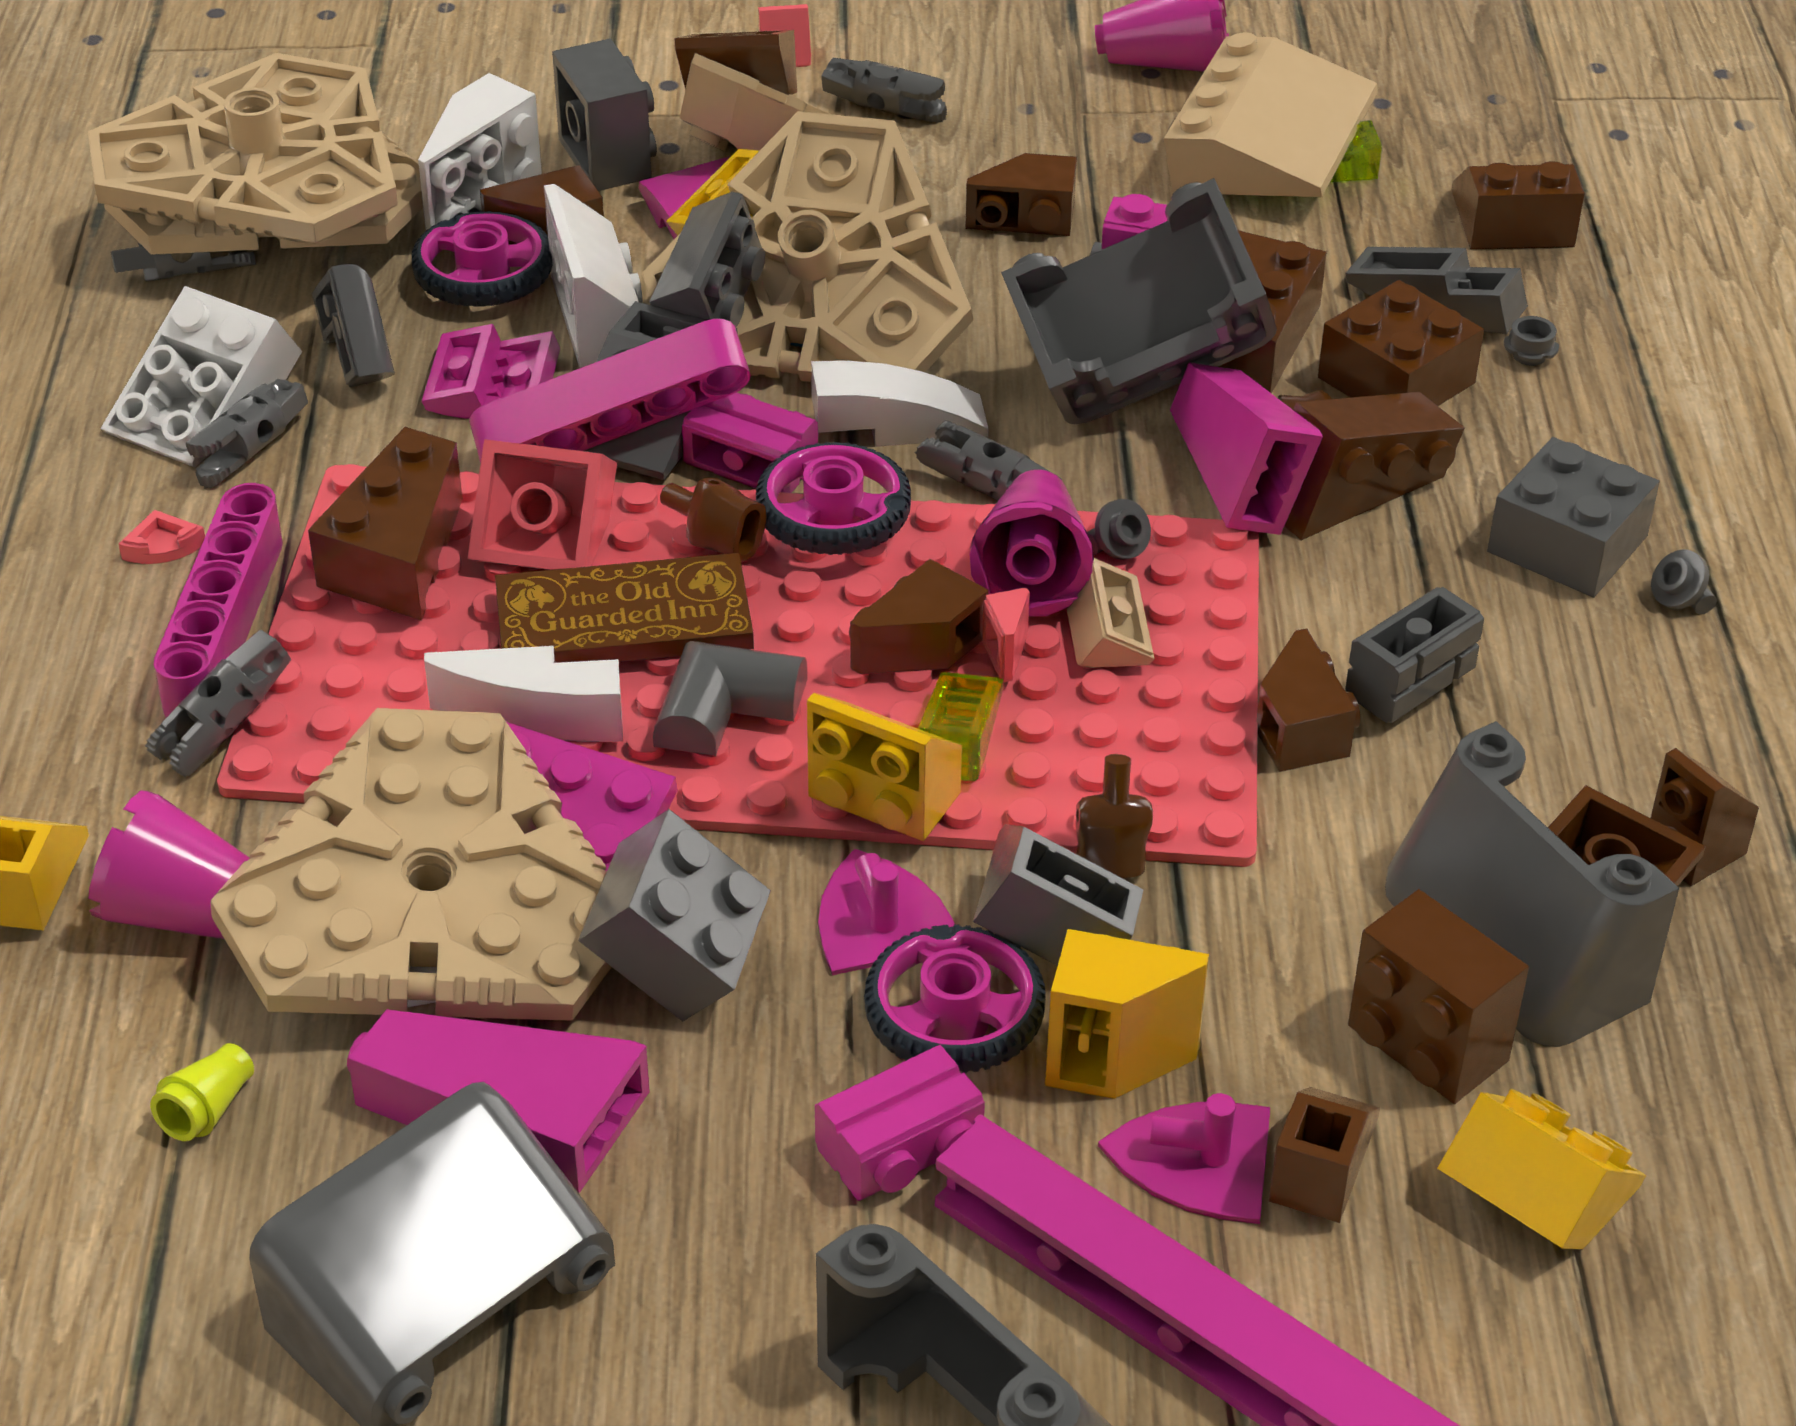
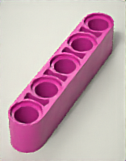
M711 319L487 403L477 408L471 414L469 423L480 463L484 439L584 451L732 395L748 384L750 371L733 323L725 319Z
M259 483L240 484L226 491L220 500L154 657L153 666L162 709L166 718L222 659H226L246 642L283 544L276 496L273 490L266 485Z

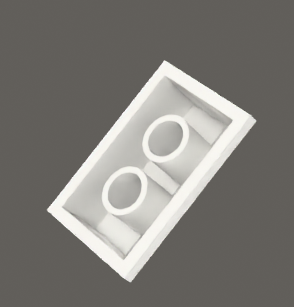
M556 184L544 185L548 242L553 261L551 277L579 368H582L597 361L609 332L635 301L643 303L641 283L638 273H632L628 243L618 242L612 222Z

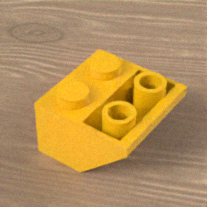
M814 692L808 698V797L878 823L887 829L896 830L924 841L961 793L962 745L842 700Z
M0 816V926L44 931L89 837L87 826Z
M1068 929L1051 988L1045 1086L1116 1099L1196 1060L1200 1042L1209 954Z
M1510 1089L1507 1096L1480 1092L1437 1167L1446 1175L1564 1249H1584L1640 1188L1647 1176L1628 1164L1633 1153L1620 1143L1597 1131H1593L1590 1135L1578 1128H1569L1565 1125L1571 1116L1567 1111L1540 1095L1532 1093L1528 1097L1514 1089Z

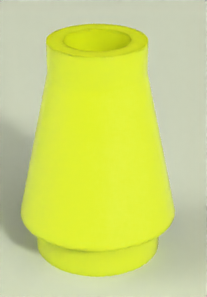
M226 1043L207 1057L161 1079L157 1085L156 1094L150 1102L151 1112L155 1121L165 1133L180 1141H190L194 1137L207 1136L211 1133L242 1085L253 1076L254 1064L252 1059L238 1045Z

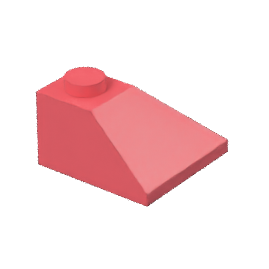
M484 439L467 559L544 570L592 566L610 519L617 462L600 453Z

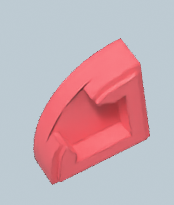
M154 510L119 543L121 558L128 562L140 564L164 563L183 558L201 548L205 538L204 528Z

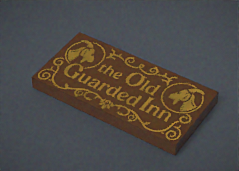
M739 553L495 575L501 649L554 646L555 663L616 659L619 662L678 657L682 655L685 644L690 641L754 649L753 627Z

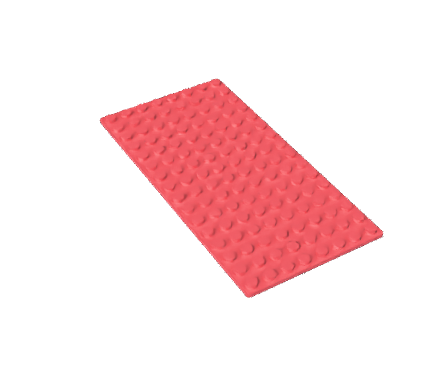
M355 464L334 465L325 471L268 633L287 651L291 661L265 695V699L234 731L217 778L219 793L223 797L304 803V792L313 781L319 779V774L326 766L333 763V758L340 750L346 748V743L377 708L433 710L430 709L424 653L501 649L495 575L544 571V569L467 559L479 474L469 471L460 472L463 499L448 544L442 547L438 559L439 571L435 583H430L425 598L426 610L421 621L316 586L308 530L366 467ZM615 482L609 523L592 566L719 555L721 553L690 544L686 537L687 516L663 505L660 501L661 491L666 485H653L645 482ZM681 486V487H683V488H685V489H687V490H689V491H691V492H694V489H695L696 486H692V487ZM756 489L739 490L744 496L756 501ZM780 492L777 501L778 503L796 502L803 499L804 494ZM911 500L908 518L903 527L892 538H888L886 542L880 543L876 547L872 546L871 549H863L861 552H853L851 554L843 553L842 555L810 553L807 550L802 551L798 548L790 547V545L776 539L765 528L762 541L754 556L741 562L754 634V649L751 650L806 658L808 679L794 722L731 713L716 756L654 747V727L681 656L619 662L623 741L567 742L675 776L677 793L669 809L695 830L994 850L999 831L1005 824L1024 826L1077 854L1078 844L1075 816L1076 805L1083 797L1103 793L1105 757L1110 754H1122L1131 758L1129 794L1146 797L1152 804L1153 823L1146 844V860L1247 867L1255 862L1257 851L1258 723L1256 719L1258 710L1259 532L1227 528L1223 519L1187 518L1176 515H1147L1151 527V536L1146 549L1140 555L1126 560H1119L1102 551L1093 556L1100 561L1137 576L1155 658L1150 665L1097 668L1079 666L1076 662L1067 608L1048 616H1029L1027 638L1013 680L1003 682L1002 678H999L982 641L949 669L859 674L850 669V621L854 619L861 609L871 606L890 591L899 579L909 576L926 561L932 559L975 582L971 576L969 553L971 542L976 530L996 504L977 505L945 503L937 500ZM1077 511L1086 531L1094 529L1098 512ZM813 692L854 704L962 745L961 793L924 841L896 830L887 829L878 823L808 797L807 700Z

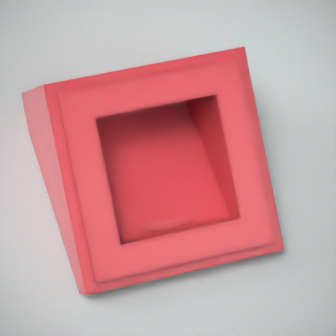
M808 5L758 7L759 31L794 30L796 67L810 66L811 46Z
M1028 588L986 595V600H984L982 643L999 678H1002L1003 682L1013 680L1027 638L1030 598Z

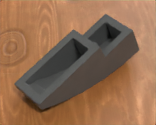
M1367 247L1346 272L1347 282L1370 296L1395 281L1401 280L1447 308L1457 311L1461 316L1484 328V332L1507 334L1512 328L1513 322L1528 307L1521 268L1470 267L1466 248Z

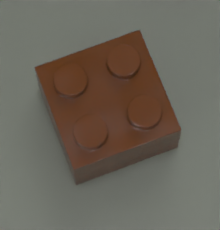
M1397 280L1324 323L1318 378L1350 398L1421 392L1439 406L1476 383L1484 328L1461 316L1457 311L1449 309L1428 297L1415 287Z
M1418 889L1362 931L1348 1026L1355 1030L1367 1044L1378 1047L1409 1070L1421 1084L1432 1087L1455 1105L1509 1061L1529 966Z

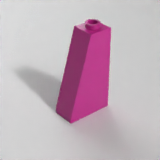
M1189 362L1170 412L1226 527L1281 535L1323 438L1320 430L1241 370Z
M389 1009L385 1010L368 1033L363 1032L356 1038L347 1058V1068L351 1076L355 1105L405 1125L410 1124L458 1090L472 1083L485 1082L510 1102L578 1193L581 1192L650 1093L646 1045L636 1041Z

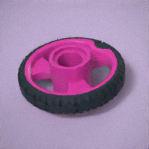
M471 212L454 216L450 220L440 221L427 229L417 239L412 250L413 273L422 289L441 301L463 306H495L525 297L545 282L553 266L547 234L530 220L500 212ZM508 240L516 242L517 244L509 245ZM442 250H449L455 253L456 270L452 273L445 274L432 265L433 259ZM511 267H522L511 273Z
M826 442L799 447L796 450H791L781 455L780 458H776L773 463H770L763 471V474H761L757 483L756 502L765 506L766 530L771 535H774L776 539L781 540L782 543L802 551L807 550L810 553L842 555L843 553L851 554L853 552H861L863 549H871L872 546L876 547L880 543L886 542L888 538H892L903 527L910 513L911 488L902 468L891 458L884 456L883 453L876 452L874 449H868L865 446H858L857 444ZM803 476L804 498L792 503H778L777 497L781 490L790 482ZM863 476L876 481L887 492L881 494L863 492Z
M947 924L932 926L931 929L923 928L919 932L913 931L910 933V936L904 935L900 940L894 941L891 946L885 948L884 952L880 953L869 970L865 984L864 1002L866 1017L877 1039H880L883 1046H886L891 1053H895L898 1058L906 1061L935 1046L941 1045L956 1062L959 1071L967 1073L968 1071L979 1072L981 1068L987 1070L992 1066H999L1002 1061L1007 1062L1012 1057H1016L1020 1050L1023 1051L1032 1042L1044 1018L1046 992L1043 977L1038 966L1018 944H1013L1011 941L993 934L990 930H982L981 927L971 928L970 925L962 927L960 924H954L953 927H949ZM923 963L920 977V1000L908 1006H890L889 993L894 982L911 967ZM988 964L1005 973L1017 986L1019 992L1012 994L991 992V971ZM989 1024L997 1029V1031L984 1036Z

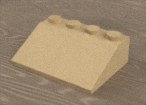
M1247 32L1226 36L1164 137L1172 193L1186 184L1194 182L1204 183L1215 178L1221 194L1322 197L1378 93L1377 83L1276 37H1256L1254 34Z

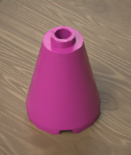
M1137 0L1103 14V24L1095 25V41L1098 55L1107 54L1108 61L1112 64L1204 72L1225 37L1229 36V33L1226 31L1225 17H1227L1225 0Z
M1030 470L1020 474L980 524L971 542L969 553L971 576L975 583L988 589L989 594L1028 588L1030 592L1029 616H1048L1069 607L1078 598V593L1089 581L1093 572V548L1088 533L1065 484L1057 475L1046 470Z
M140 790L123 808V810L135 814L125 831L114 827L111 828L96 862L89 887L88 899L100 904L89 910L91 915L109 922L224 939L212 919L210 901L243 862L248 861L250 857L159 794Z

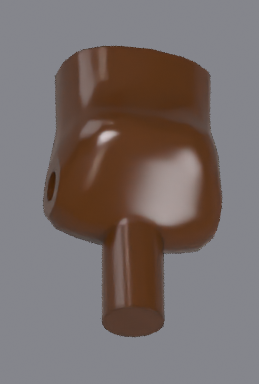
M704 478L698 481L694 492L674 483H669L662 489L660 494L661 503L687 516L686 537L690 544L714 550L721 554L739 553L741 562L754 556L765 531L766 509L763 504L744 496L738 489L714 478Z
M1110 754L1105 757L1103 793L1083 797L1076 805L1077 855L1120 878L1137 877L1145 872L1146 844L1153 823L1152 804L1146 797L1129 794L1131 758L1122 754Z

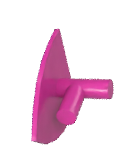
M854 849L833 872L821 898L818 919L822 949L832 976L872 967L874 961L877 960L880 953L884 952L885 948L891 946L894 941L900 940L904 935L910 936V933L913 931L919 932L923 928L931 929L932 926L947 924L949 927H953L955 924L939 896L917 876L895 863L879 857L875 853H866Z
M1217 1093L1211 1095L1206 1102L1165 1107L1130 1120L1098 1141V1147L1118 1170L1152 1196L1188 1212L1222 1220L1260 1224L1270 1107L1235 1103L1229 1095Z

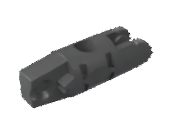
M832 58L822 73L823 91L854 102L856 105L938 123L946 120L947 106L941 99L945 91V82L941 78L869 60L857 61L841 58Z
M139 242V247L111 251L115 273L143 269L145 281L167 279L182 274L206 273L256 265L254 251L247 252L246 250L229 252L228 255L212 258L210 252H194L184 262L175 260L171 254H150Z
M277 379L268 385L266 383L262 384L188 440L185 445L190 456L193 455V457L198 456L200 458L212 454L204 461V464H200V467L196 468L197 471L195 473L200 486H204V489L216 486L284 432L286 425L308 404L303 385L297 382L291 383L283 379Z
M946 420L936 428L935 435L937 437L935 439L933 437L931 439L927 438L917 447L915 452L916 458L925 466L998 501L1020 474L1038 469L1049 471L1032 461L1025 454Z
M259 630L226 659H222L160 726L155 729L146 740L147 744L145 746L147 751L160 760L162 758L167 760L170 757L171 761L169 764L172 765L173 770L184 777L190 776L265 699V695L291 661L287 651L275 638L263 630Z

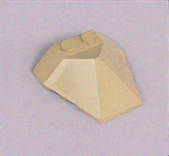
M695 53L690 66L679 119L692 126L689 133L690 136L722 151H726L729 143L733 144L737 149L760 151L797 111L820 114L830 113L805 103L806 101L793 95H786L759 83L757 79Z

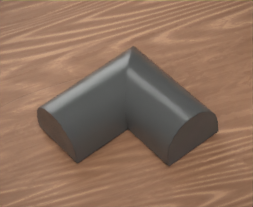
M354 264L331 266L313 290L312 297L323 341H326V344L336 342L346 385H349V387L359 386L395 375L371 278L364 269Z
M694 641L687 642L654 727L653 746L716 756L731 713L794 722L808 679L806 658Z

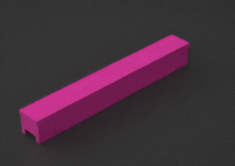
M979 1114L973 1120V1125L936 1159V1169L947 1176V1186L935 1196V1207L1259 1425L1460 1426L983 1115Z

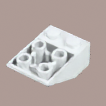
M488 73L452 95L418 159L426 230L440 221L450 220L457 215L482 212L480 189L542 174L536 95Z
M184 286L100 429L117 438L196 467L207 457L190 456L185 443L252 390L265 383L267 385L271 384L277 379L286 380L302 351L276 319Z

